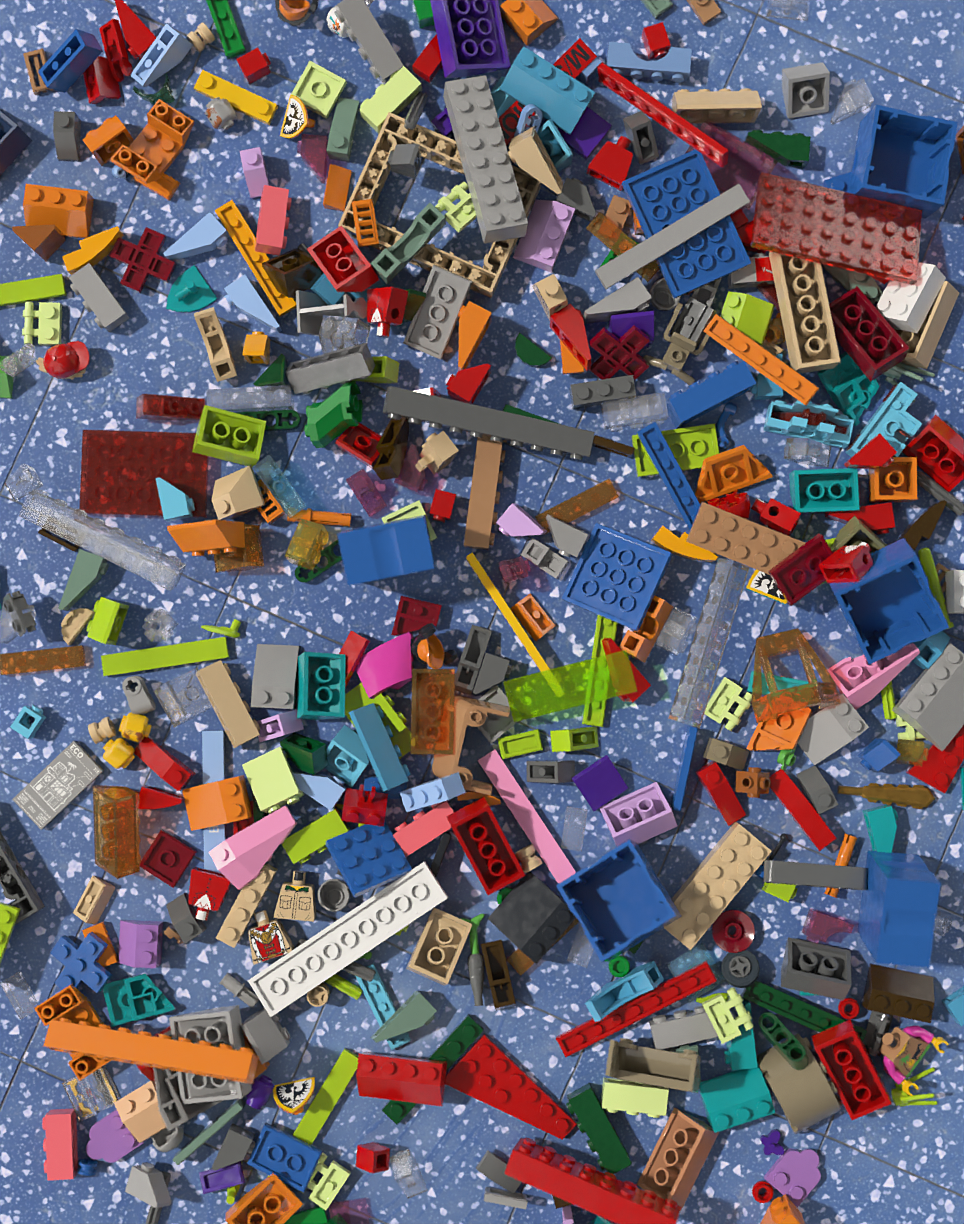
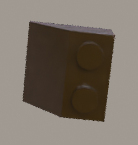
M297 248L262 263L263 269L276 290L288 298L296 297V291L311 290V287L322 275L321 269L313 257Z

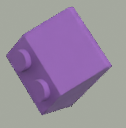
M120 920L118 963L135 968H157L161 965L163 922Z

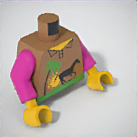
M918 1025L908 1026L904 1029L895 1027L891 1033H886L882 1037L883 1045L880 1048V1053L884 1056L883 1066L885 1072L897 1084L902 1085V1090L905 1093L913 1096L909 1093L908 1089L912 1085L918 1090V1086L911 1081L905 1080V1077L908 1078L931 1047L930 1042L933 1043L940 1053H945V1051L939 1045L945 1043L949 1046V1044L943 1037L935 1038L934 1034Z

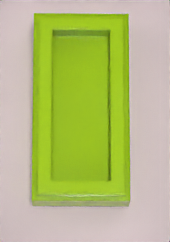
M538 729L497 738L502 759L543 750Z

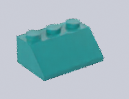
M858 468L794 470L789 474L790 496L794 510L799 513L859 511Z
M303 652L298 656L297 719L323 720L345 717L346 654Z
M758 1064V1068L737 1070L699 1083V1091L707 1119L714 1133L775 1113L770 1092Z

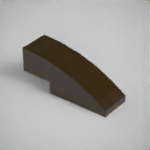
M401 417L400 420L390 419L376 446L380 455L373 470L381 480L398 478L408 445L409 419Z
M939 501L919 514L906 527L898 540L904 538L915 552L920 540L926 541L931 538L947 501Z
M502 939L481 944L495 1010L516 1006Z

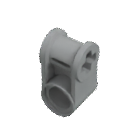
M132 676L123 681L122 688L133 714L144 715L156 709L155 702L143 678ZM134 682H137L138 686H136L134 689H131L130 685H132Z

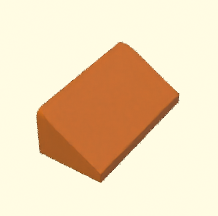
M330 164L323 200L324 208L345 211L352 174L351 170Z
M531 593L511 608L513 614L535 641L539 640L556 626Z

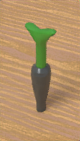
M483 913L471 920L459 918L473 924L469 932L471 954L467 958V965L475 1006L483 1005L484 959L479 953L477 932L479 924L485 916Z

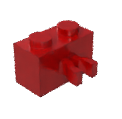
M361 784L359 790L346 788L341 821L384 827L388 794L375 792V786H372L371 791H364V785Z

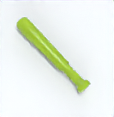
M922 548L918 551V557L928 579L929 589L937 600L949 628H952L954 624L950 622L948 612L946 611L947 609L944 604L946 601L931 550L929 548Z

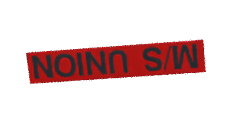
M579 38L553 65L575 79L597 56ZM515 101L498 118L506 146L514 138L522 109L525 107L518 101ZM533 112V114H529L528 117L530 118L531 116H534L535 113Z

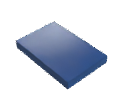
M265 1123L247 1164L268 1175L275 1173L282 1182L304 1193L323 1151Z

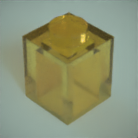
M898 739L897 751L901 755L896 758V763L922 766L923 760L927 761L928 748H924L923 741Z

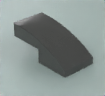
M487 1150L476 1167L487 1178L513 1194L521 1184V1181L504 1174L508 1163L502 1157Z

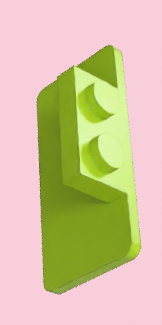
M362 683L345 694V715L353 726L354 723L349 712L375 703L376 707L380 706L385 715L382 721L385 726L389 725L393 733V737L390 739L393 745H398L402 753L401 757L418 745V741L405 725L407 722L406 718L400 711L396 713L392 707L395 703L388 694L384 696L381 693L374 699L368 697Z

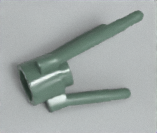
M901 362L883 373L887 376L885 380L893 386L898 384L894 378L899 380L902 374L923 381L922 377L910 371L930 377L935 376L932 372Z

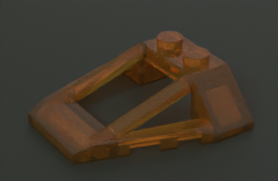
M798 628L756 638L751 703L757 723L777 719L778 714L811 706L819 705V709L841 704L833 678ZM799 651L808 684L778 690L768 657ZM811 661L823 682H817ZM761 665L770 692L763 697Z

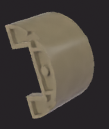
M799 1033L794 1036L803 1045L809 1058L808 1066L803 1070L792 1068L774 1047L756 1056L757 1064L775 1094L795 1135L841 1110L840 1107L843 1106L837 1094L834 1095L837 1093L832 1081L828 1082L824 1076L827 1073L821 1061L817 1063L810 1051L813 1049L806 1037L802 1039ZM802 1054L794 1055L793 1059L801 1058Z

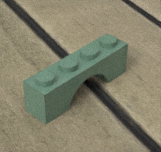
M429 203L415 217L407 232L394 245L385 248L372 261L371 266L375 273L385 283L389 284L446 225L445 216Z

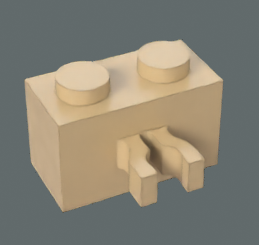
M444 431L438 435L436 432L431 434L426 439L427 442L422 445L423 449L419 454L421 459L415 465L419 472L428 467L435 475L449 465L459 450Z

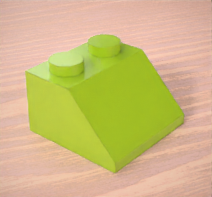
M728 291L720 317L757 344L763 345L775 305L749 294Z
M105 597L97 600L93 609L95 612L94 618L87 625V637L104 644L116 645L129 605Z

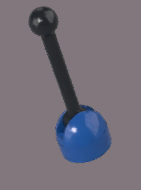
M783 833L780 835V841L768 860H773L782 844L788 840L787 834ZM764 863L754 873L761 879L764 878Z

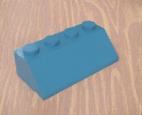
M524 46L499 89L524 106L529 104L535 105L541 110L543 118L546 120L551 119L554 125L568 134L572 133L595 94L593 90Z
M375 703L349 712L383 791H388L408 782V776L411 775L406 764L402 765L399 759L402 753L398 745H393L390 739L393 737V733L389 725L385 726L382 718L385 717L380 706L376 707Z

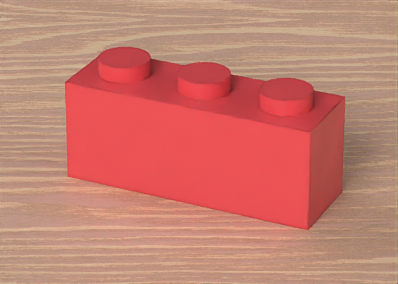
M269 185L263 186L254 251L279 256L281 249L286 248L287 236H284V229L287 230L289 225V217H286V210H290L292 198L288 197L289 189Z
M448 800L430 805L432 809L425 813L422 810L413 816L414 821L409 824L403 822L395 828L397 832L393 836L406 857L451 828L446 816L455 811Z
M76 1108L52 1109L43 1117L42 1121L43 1130H46V1138L43 1141V1150L47 1156V1160L44 1162V1172L47 1173V1180L74 1179L78 1174Z

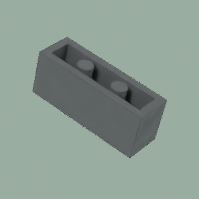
M633 375L571 384L569 388L572 409L630 401L636 397Z

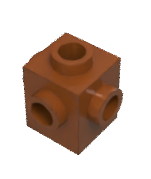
M748 767V771H736L735 792L747 793V797L760 798V794H769L770 773L761 772V768Z

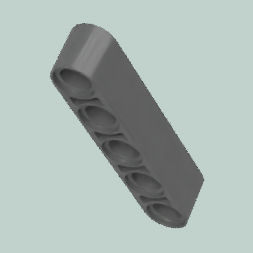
M764 860L763 882L867 890L868 868Z

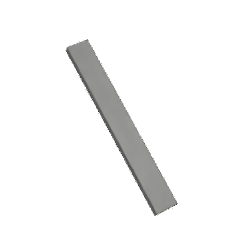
M737 184L596 269L595 273L606 290L749 204L750 200L740 184Z

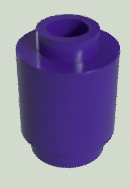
M265 1075L256 1077L251 1085L252 1091L246 1096V1103L252 1108L261 1110L262 1106L266 1105L274 1089L273 1080Z

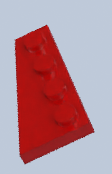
M964 725L943 751L933 744L906 773L934 789L946 793L964 759Z

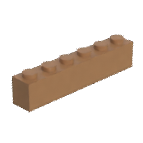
M484 435L482 438H477L464 547L489 550V545H494L495 533H491L492 524L496 525L498 512H494V505L499 504L500 492L496 491L497 483H502L503 471H499L500 463H504L506 450H502V443L490 441L491 437Z

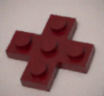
M146 227L138 245L118 237L110 257L128 265L120 281L121 285L141 293L149 275L166 283L169 282L177 264L159 255L166 240L165 235Z
M635 325L620 339L606 328H603L589 341L590 346L602 355L591 365L590 371L603 380L610 379L621 369L628 376L633 375L634 380H636L650 367L649 362L637 354L650 341L649 336Z

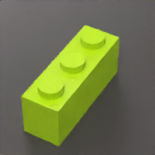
M335 808L285 839L282 846L293 864L298 861L300 864L311 859L310 854L317 850L318 853H321L327 849L325 845L326 840L350 830L346 821H341L342 815L338 808Z

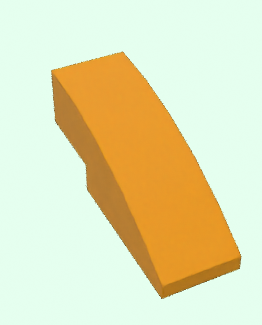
M116 226L80 240L81 249L62 256L67 271L73 275L88 263L92 267L98 264L113 250L118 237L122 238L124 236L120 228Z
M662 526L651 539L653 543L662 549L687 559L714 562L718 558L711 551L686 542L688 537L686 532L677 537Z

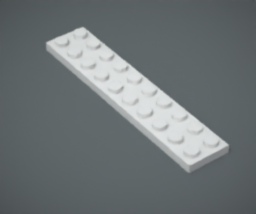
M423 862L249 979L248 982L269 1016L272 1017L449 897L426 862Z

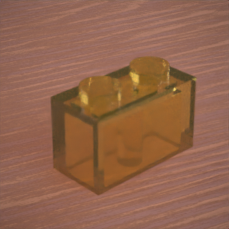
M300 519L285 557L291 564L313 570L320 561L321 550L328 542L329 532L321 524Z

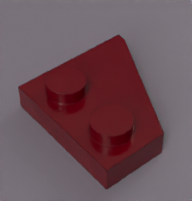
M401 596L391 635L396 636L418 631L429 623L437 626L442 605Z

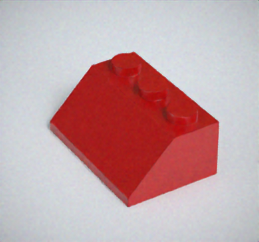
M342 225L307 248L337 292H362L379 281L372 266Z
M935 415L919 430L902 452L908 457H917V465L946 491L950 492L964 479V439L941 418Z

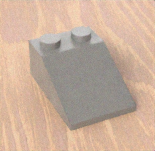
M636 277L585 310L583 315L584 324L610 321L611 315L646 312L652 297L639 277Z
M257 644L251 707L296 709L299 646Z
M836 694L811 714L797 744L813 765H816L867 730L869 726L844 694Z

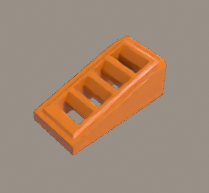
M373 199L353 201L352 209L358 248L379 245ZM370 209L369 211L358 212V210ZM371 216L370 220L359 221V218ZM372 225L371 229L360 230V227ZM361 235H374L372 238H361Z
M260 479L257 483L259 488L262 486L264 489L261 491L262 496L265 493L268 495L264 502L267 503L269 500H272L273 503L264 509L262 507L257 509L270 525L284 515L286 511L263 480ZM273 507H277V510L272 512L270 515L266 514V512L271 510Z

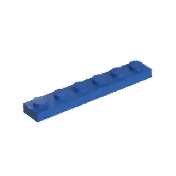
M654 421L636 431L690 531L700 508V503L658 425Z

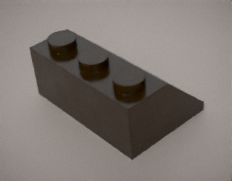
M870 963L862 1006L870 1011L931 1023L935 1004L932 976Z

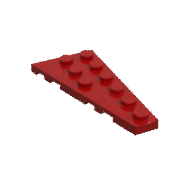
M485 1034L446 1074V1085L562 1140L577 1125L576 1121Z

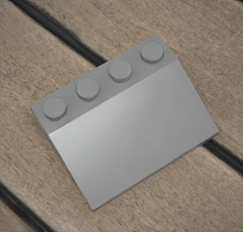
M951 643L947 644L943 653L930 668L925 669L892 709L893 712L941 751L946 748L964 725V654Z
M239 1005L207 1009L169 1018L172 1040L178 1041L179 1037L190 1039L192 1040L191 1043L199 1044V1041H206L212 1043L213 1047H219L220 1044L232 1046V1050L237 1051L241 1047L245 1048ZM177 1072L182 1104L240 1099L252 1091L251 1084Z

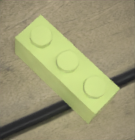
M403 66L400 70L391 74L390 80L385 85L381 84L376 89L375 95L371 99L367 98L361 104V117L379 134L389 112L398 115L416 97L418 92H422L421 82Z
M603 1077L600 1103L607 1112L617 1113L618 1110L626 1111L630 1115L647 1113L649 1117L660 1118V1115L666 1116L669 1089Z

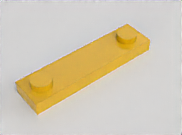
M202 70L194 86L196 92L211 99L217 97L227 99L233 109L267 125H270L278 108L276 103L205 70Z

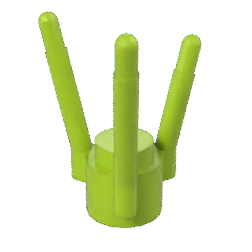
M932 1067L907 1079V1081L914 1082L935 1071V1068ZM895 1083L896 1088L891 1089L895 1106L937 1105V1101L920 1100L933 1098V1093L910 1096L902 1090V1085Z

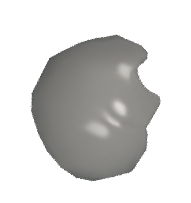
M665 278L657 280L652 285L649 293L652 297L651 304L658 310L668 311L677 306L681 296L673 298Z
M328 879L321 884L318 890L319 903L330 912L342 910L347 906L350 899L349 888L340 879Z
M182 1125L170 1131L167 1128L163 1129L151 1137L154 1147L160 1152H169L177 1148L183 1139L184 1130Z

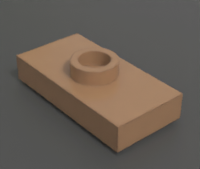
M686 0L703 26L721 14V10L714 0Z

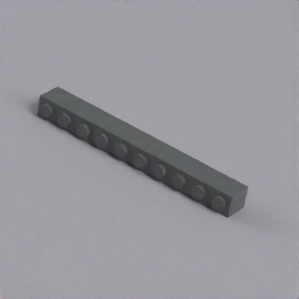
M393 386L387 388L382 412L388 414L387 418L400 420L403 417L409 419L408 422L412 424L430 423L429 427L442 429V426L448 427L450 432L462 434V431L470 432L471 437L482 438L484 435L491 437L490 441L503 443V440L511 441L510 445L523 447V444L531 446L530 449L543 452V449L551 450L550 454L563 456V453L569 454L571 459L581 461L585 457H590L595 433Z

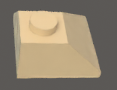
M251 465L215 480L212 503L218 520H231L265 505Z

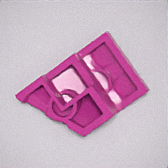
M408 632L389 640L369 651L360 659L355 670L369 698L374 699L388 688L398 690L414 679L413 653L411 652L412 633Z

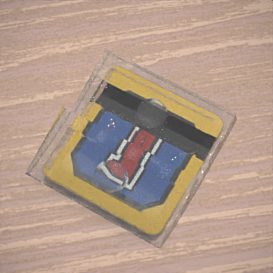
M106 1065L80 1081L74 1076L62 1083L80 1122L114 1106V1103L121 1099Z

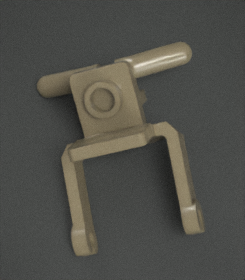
M678 302L663 334L664 340L671 343L663 360L648 355L643 356V358L649 362V365L666 370V368L671 370V374L691 385L695 383V379L684 372L682 367L689 353L698 355L702 352L709 335L705 334L698 350H695L696 342L676 332H673L671 337L668 336L683 304Z

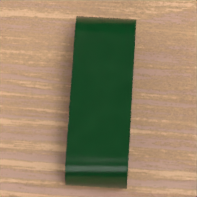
M763 1013L759 1017L758 1023L765 1038L792 1068L796 1070L806 1068L809 1058L803 1045L773 1013ZM769 1023L774 1024L771 1028H765ZM781 1039H788L786 1043H779ZM802 1054L801 1058L793 1059L794 1055Z

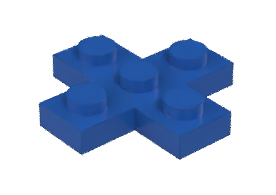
M94 932L89 933L80 946L66 935L61 936L50 954L59 960L65 968L54 983L63 990L71 984L78 989L81 983L84 982L96 993L101 992L112 976L110 972L97 962L108 944Z

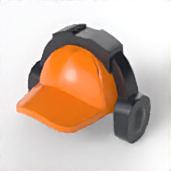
M275 0L278 17L283 22L294 26L305 22L311 14L315 13L319 4V0H312L311 6L307 0Z
M429 623L420 629L419 635L412 644V652L422 664H428L433 669H439L443 664L452 663L457 658V653L455 650L444 652L442 643L434 634L436 627L433 623Z

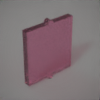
M366 1197L333 1202L329 1205L331 1218L340 1213L347 1224H370V1213H368Z

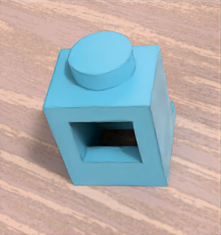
M32 705V707L24 706L10 728L27 739L34 738L46 718L42 715L44 711L36 705ZM31 716L35 719L33 724L29 723V718Z

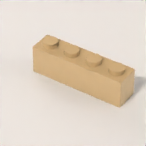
M219 660L199 670L196 676L230 742L236 748L259 736L258 731H260V727L255 719H251L249 715L250 708L245 700L242 701L239 696L241 693L240 688L236 682H232L229 676L231 672L226 663L223 664Z
M267 863L260 870L261 873L258 877L241 889L216 936V939L233 948L239 944L278 871L277 868Z

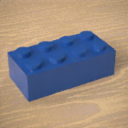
M735 361L726 366L727 369L723 370L722 373L716 371L707 376L708 378L705 382L701 383L699 380L691 384L686 392L682 393L680 390L672 394L671 398L668 399L665 409L675 428L678 429L749 392L756 384V381L746 362L738 363V361Z

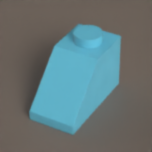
M156 478L164 520L169 522L193 517L192 511L195 510L193 499H189L188 495L162 478Z

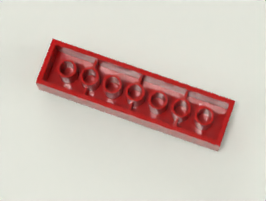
M520 1138L512 1150L504 1173L617 1224H676L681 1210V1206L672 1199H662L651 1190H641L630 1181L623 1182L618 1180L612 1173H602L591 1164H581L570 1155L563 1156L556 1153V1150L551 1147L537 1145L536 1141L530 1138Z

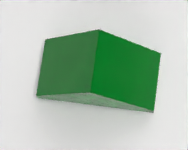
M412 0L420 29L435 25L430 0Z

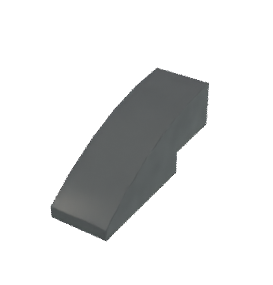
M475 625L471 626L451 689L471 695L492 633L491 630Z

